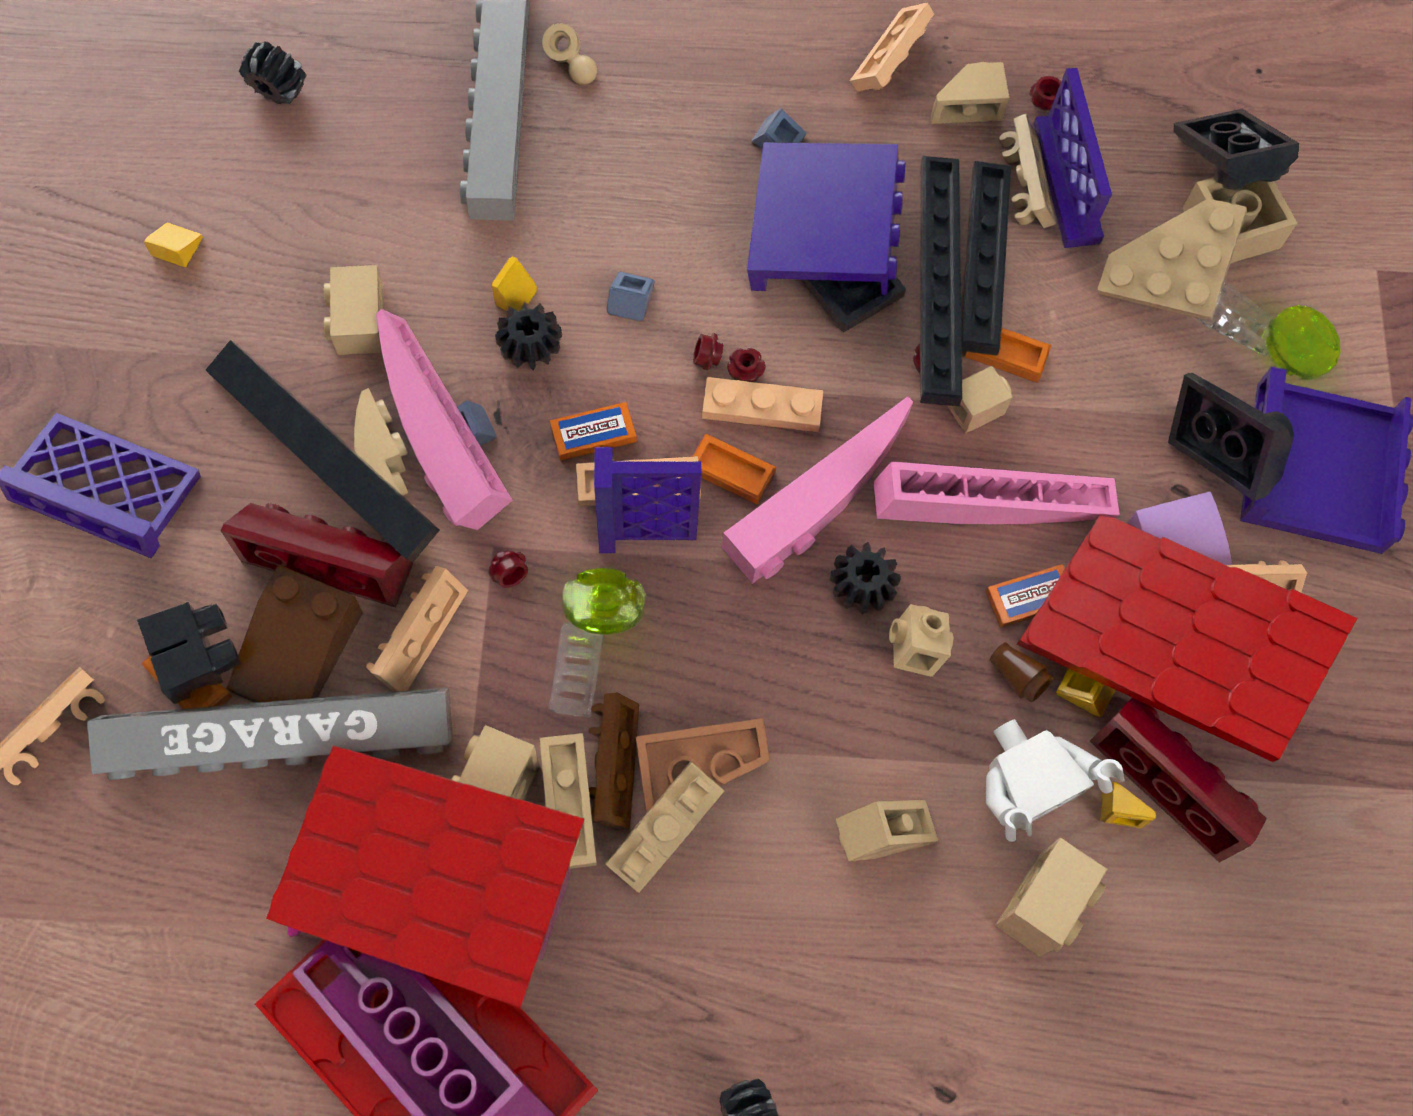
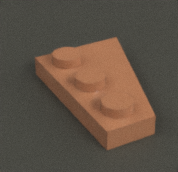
M763 718L636 736L646 814L690 762L721 787L770 761Z

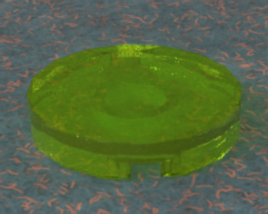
M1296 305L1285 308L1269 322L1267 329L1269 328V336L1266 337L1267 350L1272 361L1279 368L1286 369V374L1289 376L1295 374L1302 377L1300 380L1309 381L1322 377L1337 364L1341 353L1340 338L1334 325L1324 314L1312 307Z
M609 568L589 569L577 574L576 580L571 583L569 580L564 585L562 609L565 617L575 627L586 632L603 635L622 633L636 626L643 617L646 594L641 583L635 578L634 582L627 579L626 573Z

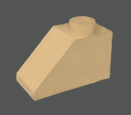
M1003 62L967 64L936 95L930 117L931 124L1002 121L1009 101Z
M926 800L876 801L836 818L840 832V843L845 850L848 861L876 859L938 842Z

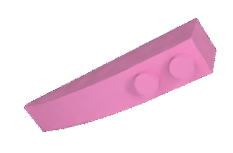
M381 309L376 313L390 389L403 428L419 463L426 473L424 479L427 485L440 497L444 504L442 508L443 513L451 523L456 526L460 525L478 530L513 500L405 319Z
M909 397L895 405L723 533L722 549L752 584L762 576L768 579L775 575L783 567V560L795 552L796 555H800L809 549L816 540L814 537L839 515L865 486L890 451L908 419L913 404Z
M890 462L874 481L877 519L951 524H1038L1096 520L1100 515L1117 518L1120 515L1114 478Z

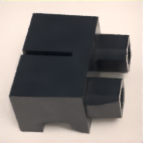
M186 602L137 620L148 653L151 656L150 659L162 693L174 704L190 698V692L205 685L223 683L221 674L241 664L237 650L230 639L212 646L209 644L207 636L228 628L223 612L217 603L194 610L190 603Z

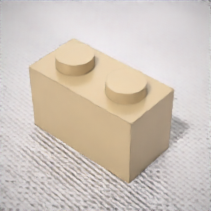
M378 265L330 267V283H324L325 304L327 307H330V317H324L326 340L333 342L337 355L382 353L376 313L381 309L384 310V289Z

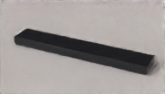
M975 161L972 169L961 315L962 351L997 356L1000 350L1011 166Z

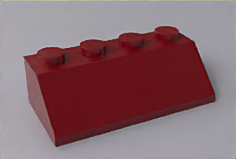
M249 503L227 520L220 530L243 563L273 572L279 564L348 594L395 608L413 566V562L404 558L384 538L381 541L369 538L363 531L350 526H344L343 529L329 526L323 519L313 515H305L304 518L291 515L285 508L272 503H267L265 507Z
M1131 698L1090 740L1108 759L1118 761L1122 765L1123 773L1219 863L1250 847L1257 839L1267 820L1259 811L1257 803L1250 796L1233 788L1225 780L1224 773L1216 765L1204 761L1192 750V745L1186 737L1178 732L1171 731L1159 720L1160 717L1157 711L1143 702Z

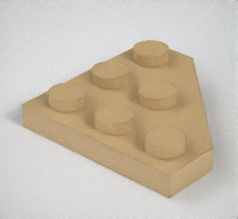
M1206 199L1115 250L1108 256L1097 289L1098 294L1211 321L1247 213V207Z

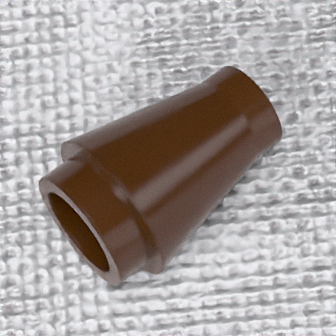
M1006 642L1001 644L989 659L997 667L1020 699L1025 697L1031 703L1037 700L1053 681V677L1047 672V666L1017 651Z

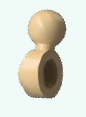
M563 23L550 26L545 31L542 39L545 53L556 62H568L569 75L575 83L587 85L593 82L597 76V65L591 57L579 54L581 43L577 32ZM563 38L568 39V47L560 51L558 49V42Z

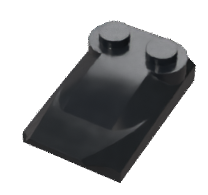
M1244 109L1174 123L1173 132L1177 135L1178 139L1192 147L1215 165L1214 179L1222 184V187L1225 189H1241L1247 183L1257 181H1277L1282 175L1289 172L1290 165L1298 159L1299 143Z
M1192 372L1184 374L1168 443L1253 501L1266 497L1273 487L1280 482L1291 450L1294 432L1289 419L1283 413L1277 411L1264 414Z

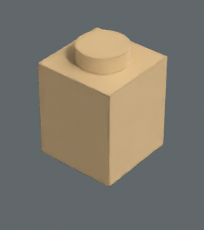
M990 366L963 379L960 407H947L966 434L1005 415L1013 398L1011 387L1004 377L999 376L993 366Z

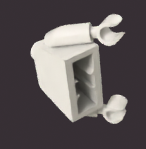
M1014 719L993 731L1005 752L998 755L989 765L990 771L986 775V805L997 820L1005 826V837L1010 842L1016 840V830L1020 828L1025 830L1028 836H1031L1032 822L1084 794L1094 785L1092 780H1098L1099 789L1103 793L1113 791L1110 777L1117 778L1120 782L1125 781L1122 765L1118 761L1112 759L1102 761L1060 736L1054 737L1047 730L1027 739Z

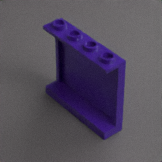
M763 143L747 265L751 291H766L768 279L881 282L882 295H888L889 280H896L897 256H891L892 247H899L900 224H894L895 215H902L903 192L897 191L898 183H905L906 161L899 160L898 144Z
M1271 366L1257 384L1254 408L1264 414L1273 411L1283 413L1292 424L1294 432L1293 443L1283 476L1269 494L1256 501L1243 494L1240 521L1382 554L1395 542H1399L1405 531V520L1401 518L1402 505L1408 495V484L1404 483L1405 470L1411 459V449L1407 448L1408 435L1413 428V414H1410L1411 398L1405 397L1393 408L1285 383L1286 369Z

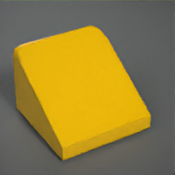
M167 222L150 234L144 243L151 256L186 268L203 236L200 233Z
M513 256L508 259L491 284L495 305L508 311L509 306L517 311L522 310L523 302L525 301L529 304L537 292L535 282L519 260Z
M1069 668L1056 691L1058 696L1099 717L1103 716L1115 692L1114 689Z
M1112 782V792H1102L1100 821H1103V823L1141 829L1156 819V812L1119 783Z

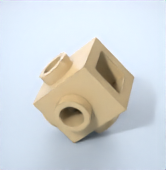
M910 604L901 617L893 621L890 628L889 640L893 643L894 668L933 677L951 656L954 637L949 628V614L932 610L926 606Z

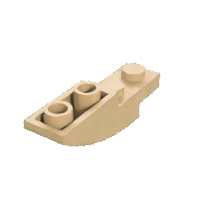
M367 388L361 391L356 410L354 426L355 452L400 494L406 495L408 491L400 473L406 471L401 456L408 454L399 433L390 434L386 424L391 422L392 419L383 399L375 402L370 389Z

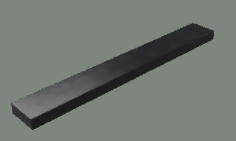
M923 156L921 162L920 403L960 407L962 401L959 159Z
M230 340L207 367L206 371L404 558L414 562L440 531L439 528L238 344Z

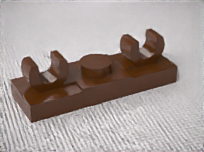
M618 692L605 693L604 704L597 703L591 706V712L602 716V724L599 727L589 728V733L599 738L598 751L594 761L597 786L596 788L589 787L590 798L595 799V809L591 811L592 822L617 831L630 830L639 703Z

